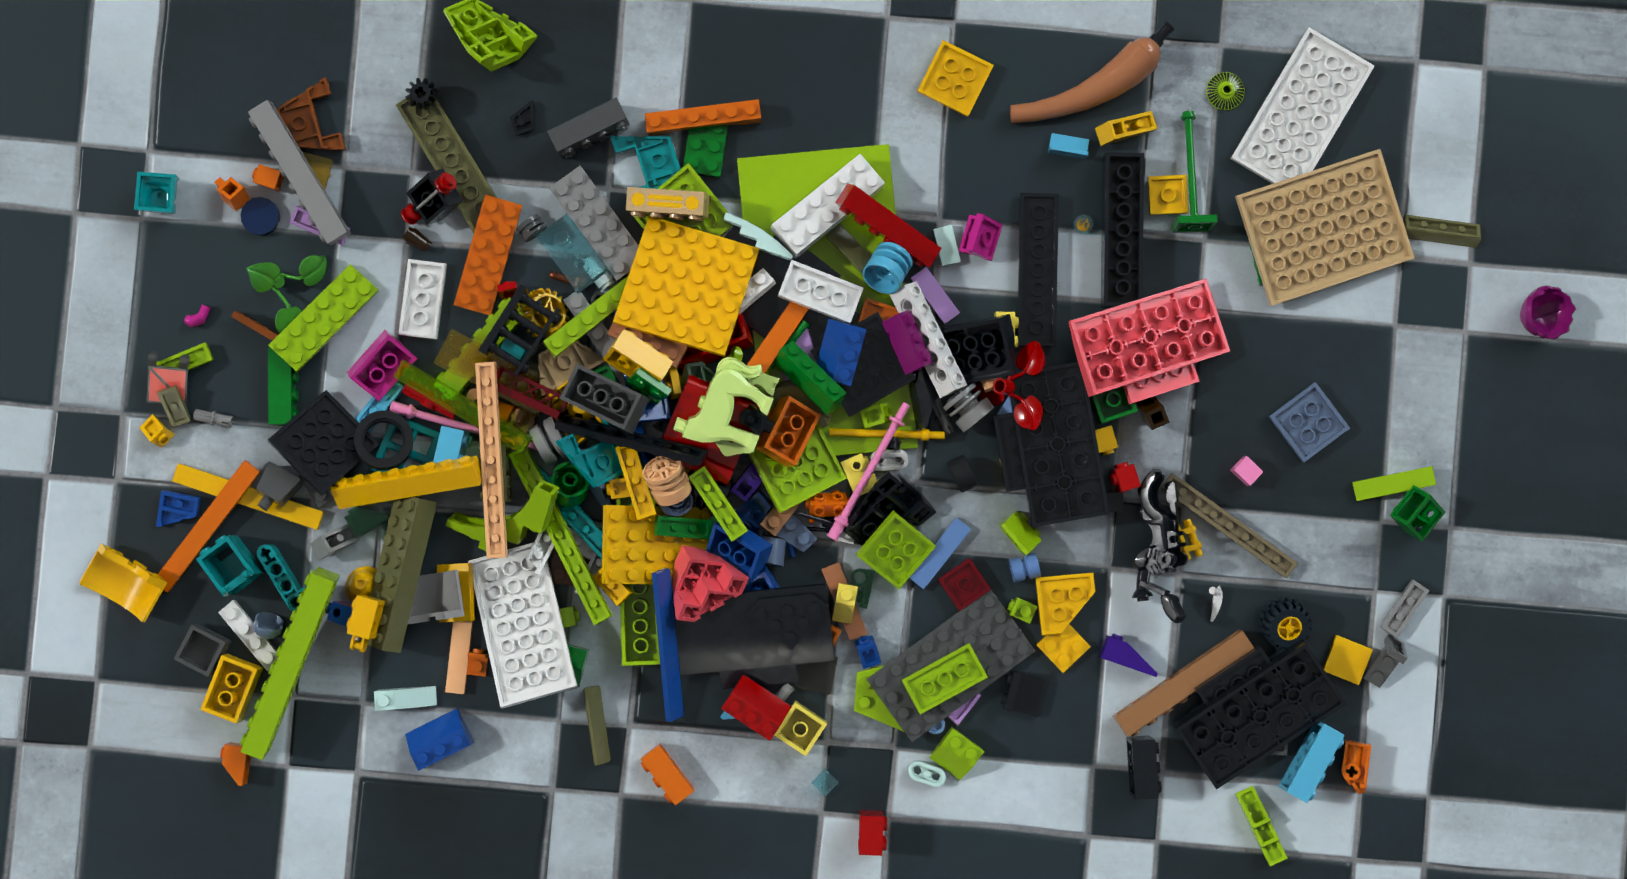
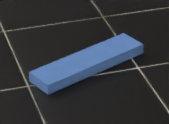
M955 518L935 543L936 547L910 576V579L924 589L971 529L958 518Z

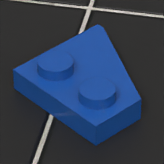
M162 490L156 527L197 517L199 515L201 497Z

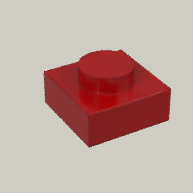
M506 281L501 285H497V290L502 300L509 297L512 298L518 289L516 281Z

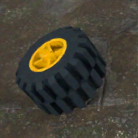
M1279 597L1277 601L1271 600L1270 605L1266 604L1264 606L1265 610L1260 612L1262 618H1258L1259 629L1271 645L1276 646L1280 650L1282 648L1286 650L1301 639L1308 640L1310 637L1308 633L1312 632L1310 626L1313 625L1310 619L1311 616L1295 599L1291 600L1289 597H1285L1283 600L1282 597Z

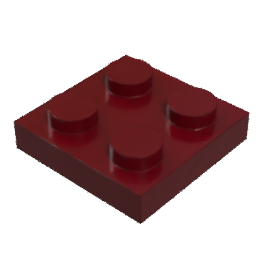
M967 558L938 578V581L959 611L991 590L970 558Z

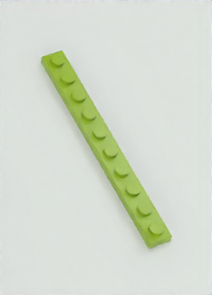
M524 445L509 454V457L529 497H531L534 488L544 478L528 446ZM555 502L546 531L593 625H598L613 615Z

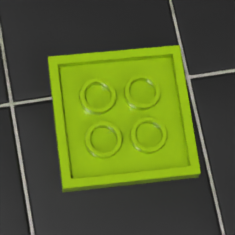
M893 510L856 555L892 585L900 589L934 550L936 545Z

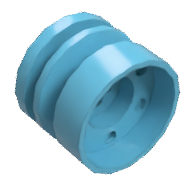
M892 242L880 243L863 269V278L871 288L884 294L895 293L912 267V258L898 244Z

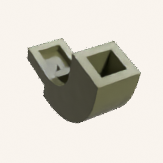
M791 380L779 382L775 387L773 396L766 393L767 396L773 397L772 404L774 407H776L780 397L791 396L819 413L821 416L818 423L821 428L828 426L832 419L831 413L826 415Z

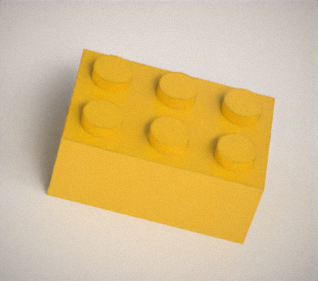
M625 329L615 339L602 359L628 377H631L633 372L640 367L660 382L673 363L668 355L658 352L650 343L643 342L637 338L635 333Z
M230 654L221 655L200 710L236 724L242 722L264 667Z

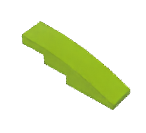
M1433 466L1352 483L1356 501L1409 491L1413 485L1418 488L1436 485Z
M1251 786L1236 793L1235 795L1269 867L1287 860L1288 857L1279 842L1271 820L1254 787Z

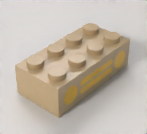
M627 187L626 211L638 218H646L647 214L650 217L665 219V216H669L673 220H684V217H689L688 219L691 221L703 222V218L708 219L710 195L697 191Z

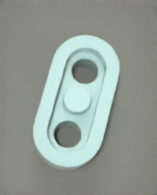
M914 761L908 767V774L915 781L939 787L946 780L945 772L940 767L922 761ZM916 767L921 768V772L918 774L914 772ZM934 773L939 774V778L936 780L932 778Z

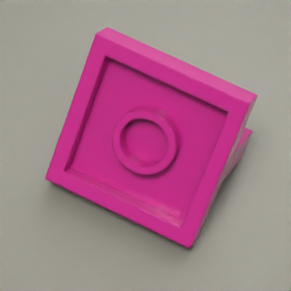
M984 214L969 215L959 252L992 261L1003 225Z

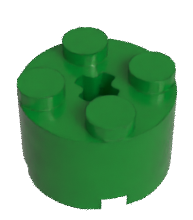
M571 462L558 465L553 470L550 480L551 484L560 487L556 503L564 508L581 504L586 499L589 490V482L574 464H570Z

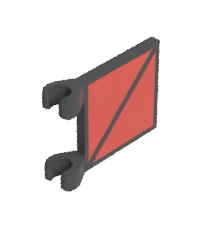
M151 351L148 355L147 402L162 404L157 392L177 385L184 403L187 405L190 356L182 354L180 368L158 366V352Z

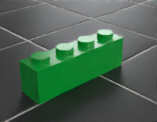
M794 341L779 350L774 364L826 415H829L841 406L847 392Z
M268 348V425H285L299 413L298 409H296V402L299 400L296 382L299 380V374L271 348Z

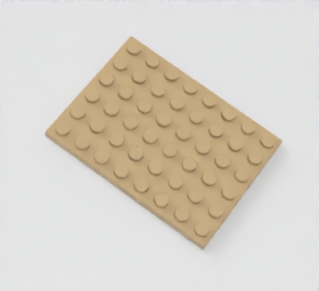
M1380 149L1235 196L1270 306L1414 259Z

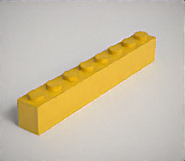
M463 456L454 460L446 459L442 462H428L424 465H411L402 469L393 468L384 472L376 471L367 475L359 474L350 478L343 477L330 491L338 508L344 509L480 486L482 482L481 464L477 456Z

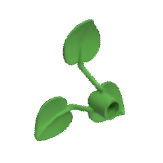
M324 255L306 257L299 266V274L301 276L280 274L279 267L272 262L258 263L246 268L251 285L257 292H267L272 288L285 303L286 308L280 309L275 317V325L279 334L302 311L296 306L291 307L278 288L283 287L285 283L284 278L303 279L306 286H313L320 282L327 268V260Z

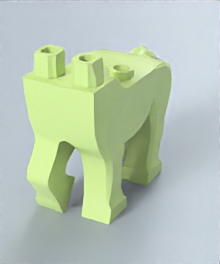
M726 357L718 363L716 373L709 384L706 395H701L698 403L700 411L696 415L689 416L688 420L677 417L673 430L682 433V437L702 443L715 442L722 454L727 457L754 452L759 435L729 425L734 410V396L752 399L758 405L760 411L767 416L773 402V397L765 395L753 385L762 386L768 394L773 396L780 378L763 373L761 364L748 366L736 358Z

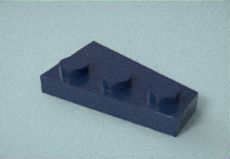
M759 490L735 512L746 528L756 534L760 527L759 525L765 519L773 504Z

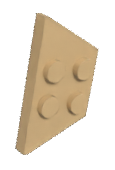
M576 341L556 358L547 349L538 354L539 383L555 390L569 380L576 364L592 370L605 363V361L602 360L603 357H600L591 351L592 349L582 345L579 341ZM540 389L541 397L545 396V392Z

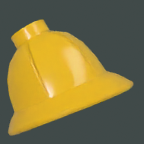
M363 566L350 573L345 583V592L352 602L357 595L370 596L377 571L376 568Z

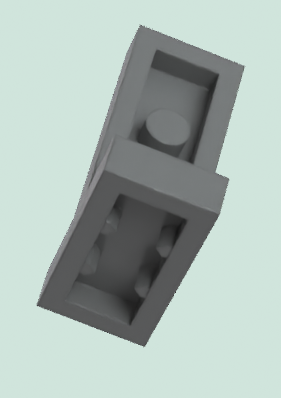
M1389 634L1384 639L1385 646L1363 674L1365 680L1379 688L1398 663L1404 664L1408 659L1405 644Z

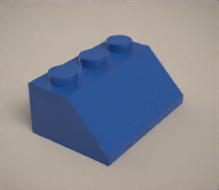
M828 318L816 364L835 382L849 386L852 385L866 328Z
M716 522L713 525L706 551L720 556L749 577L748 583L751 584L767 563L773 544L750 530L732 542L719 522Z
M458 708L405 734L410 755L418 771L474 743Z

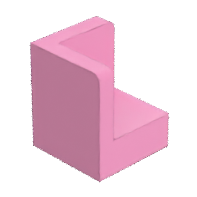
M1243 456L1230 470L1246 486H1251L1263 473L1247 456Z

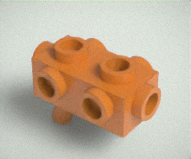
M834 490L831 493L820 492L805 500L804 508L808 509V514L813 516L838 517L843 512L850 497H847L846 492H840L839 490ZM808 519L812 524L815 522V520Z

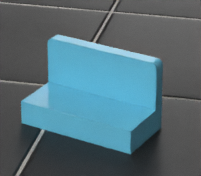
M1051 133L1048 153L1086 159L1089 153L1087 151L1089 139Z

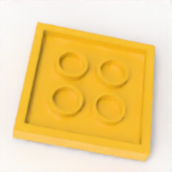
M942 40L917 92L968 117L994 65Z

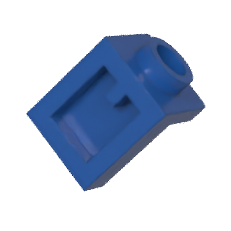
M872 635L863 636L854 641L863 669L881 664Z

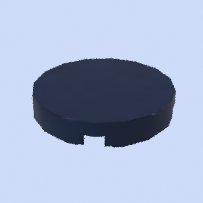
M263 197L252 198L242 207L241 222L250 233L262 236L268 235L276 229L280 221V212L276 204L269 199Z

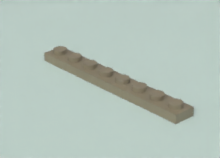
M1174 473L1170 474L1160 489L1166 492V482L1174 481L1177 484L1178 502L1282 577L1288 578L1298 564L1296 561Z

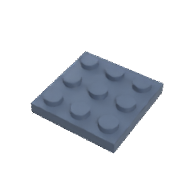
M1316 382L1268 416L1302 463L1350 429Z

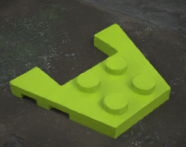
M883 666L858 671L856 675L854 711L903 731L866 680Z

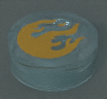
M1085 214L1079 215L1074 220L1073 226L1075 231L1079 234L1089 233L1093 228L1092 218Z

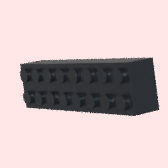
M1106 152L1103 155L1101 308H1113L1143 298L1144 153Z

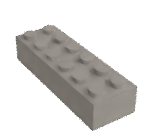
M579 166L549 188L619 283L629 275L639 245L583 168Z

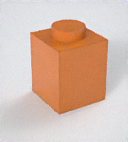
M259 164L258 168L254 169L252 175L255 184L280 192L284 177L279 170Z

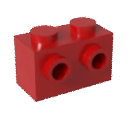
M1123 462L1114 465L1115 469L1110 470L1109 480L1112 486L1115 485L1116 492H1124L1141 486L1134 464Z

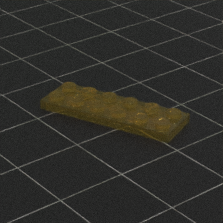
M452 328L433 362L476 384L475 363L496 362L497 371L500 366L514 372L517 370L515 366L494 353H489L487 356L478 351L482 345L481 343ZM529 368L525 375L522 374V376L539 383V373ZM503 371L499 382L508 384L512 380L510 375ZM521 381L516 383L520 392L523 393L529 390L527 382ZM540 389L533 391L536 399L539 401L546 397V395L541 397ZM498 392V396L538 416L539 410Z

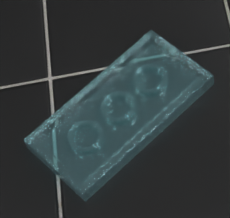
M567 213L537 235L539 241L577 293H580L609 271Z

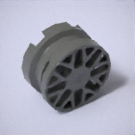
M538 214L526 219L516 229L519 234L523 235L525 242L533 240L547 228L545 223L540 221L541 218Z

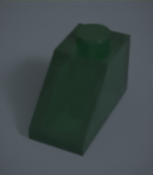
M357 506L349 510V515L344 518L354 536L361 537L387 522L390 514L368 508L359 509Z

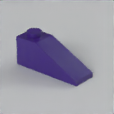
M1112 634V637L1106 635L1100 658L1157 677L1158 673L1127 642L1123 641L1124 637Z

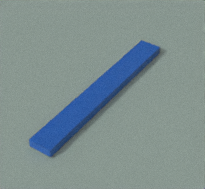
M664 568L652 573L665 719L668 722H672L683 717L684 712L671 572L669 568Z

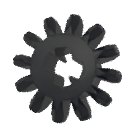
M416 78V84L413 82L409 83L412 88H406L405 91L409 94L405 98L411 100L409 102L411 107L415 106L418 111L423 107L427 111L428 104L431 107L435 106L432 100H438V97L434 95L438 93V89L434 88L435 84L433 82L428 83V79L424 78L421 83V80ZM424 91L426 93L425 96L420 98L418 96L419 92L422 93Z

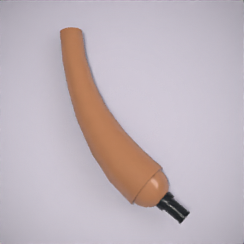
M1165 22L1149 38L1143 37L1133 42L1130 41L1098 72L1063 93L1036 102L1010 105L1011 124L1066 116L1088 110L1120 96L1142 82L1158 67L1157 63L1161 54L1160 47L1164 44L1163 41L1174 31V28L1171 24Z

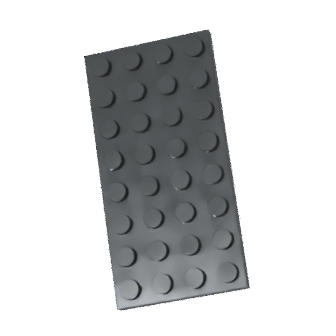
M990 590L961 611L955 613L866 680L910 741L913 742L1034 653L1035 649L994 592ZM970 643L988 678L920 715L901 680Z

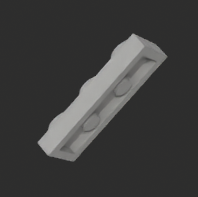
M1411 579L1379 627L1397 638L1429 590Z

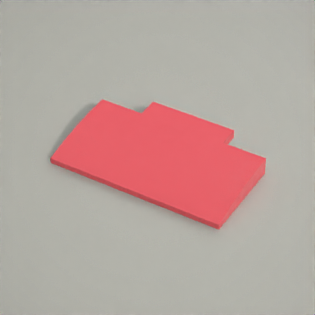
M1207 279L1068 321L1088 397L1123 386L1128 403L1132 404L1200 382L1194 363L1230 352Z

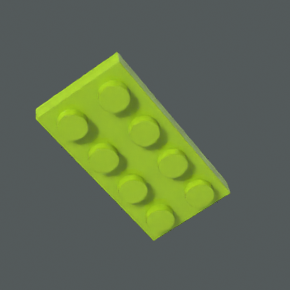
M967 643L901 681L918 713L921 715L988 678L970 643Z

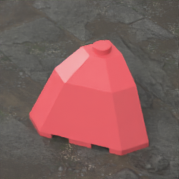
M682 545L675 560L672 580L676 619L689 622L697 621L701 618L700 615L709 610L712 612L723 606L724 601L733 596L736 598L742 595L749 577L720 556L701 548Z

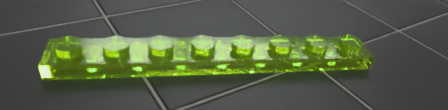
M406 360L401 361L394 378L479 429L478 405L476 402ZM500 418L501 442L518 453L524 454L533 437Z

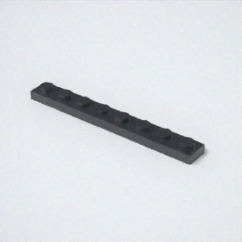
M562 414L555 422V429L564 433H572L583 438L608 442L619 447L631 448L638 452L651 453L654 456L671 458L674 461H683L694 466H701L708 456V450L638 432L631 434L618 427Z

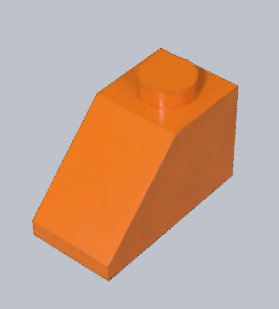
M229 742L224 744L220 752L222 765L237 785L243 786L248 782L251 756L240 752L242 749L240 743Z

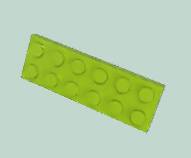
M350 264L268 346L298 372L379 290Z

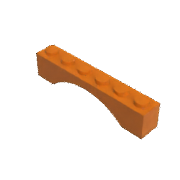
M759 99L645 113L648 136L667 135L682 130L707 126L762 123Z

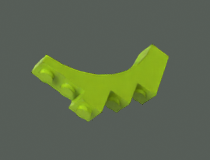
M542 480L534 488L529 501L521 510L505 516L507 541L518 545L526 537L528 528L533 532L541 534L549 526L560 487ZM455 512L447 519V527L452 528L456 532L463 533L471 539L480 541L478 548L486 552L485 521L483 518L471 517Z

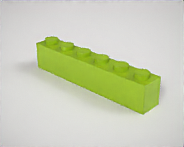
M510 297L500 302L498 305L499 310L495 314L492 313L485 321L487 324L474 333V339L471 343L467 342L460 350L462 352L458 358L454 357L448 364L449 369L445 373H440L436 378L437 383L435 386L451 400L456 401L476 377L475 363L489 362L495 355L494 353H489L487 356L478 351V349L511 300ZM510 320L506 327L513 333L520 323ZM499 337V339L497 340L496 343L498 344L499 348L501 347L505 337Z

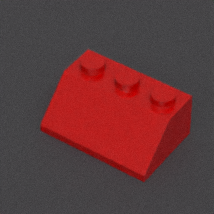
M743 674L721 709L771 741L792 706Z

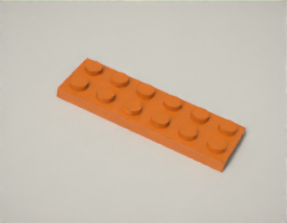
M485 194L454 301L455 306L486 315L492 314L498 294L497 285H500L523 205Z

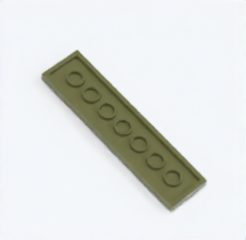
M424 91L422 93L419 92L418 96L422 98L426 93ZM402 100L396 104V107L435 171L443 168L446 173L451 174L455 178L457 183L456 190L464 200L457 207L474 233L485 194L496 198L497 196L439 101L432 100L435 105L434 107L428 104L427 111L423 107L418 111L415 106L411 107L409 105L411 100Z

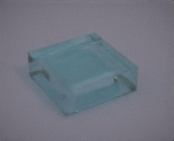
M826 769L812 781V784L824 796L839 783Z

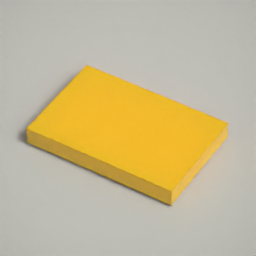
M472 563L437 565V573L458 570L465 614L462 617L442 619L439 622L475 621Z

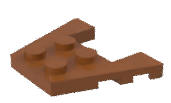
M326 77L319 80L320 82L314 86L307 88L299 96H295L277 108L278 113L300 148L347 150L341 132L322 137L313 100L332 95Z

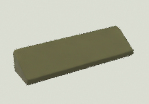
M1405 214L1403 217L1408 239L1476 248L1481 241L1480 224Z
M839 224L826 235V238L863 276V269L871 256Z
M599 685L586 687L583 690L595 766L611 760Z

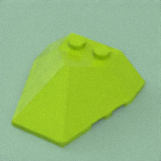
M463 0L443 10L466 51L491 72L519 60L537 39V35L521 22L517 24L509 20L508 15L504 13L500 15L494 12L493 7L479 0Z

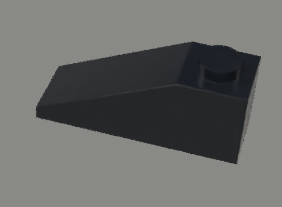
M922 368L913 372L916 379L909 384L915 425L918 430L927 429L937 392L926 369Z

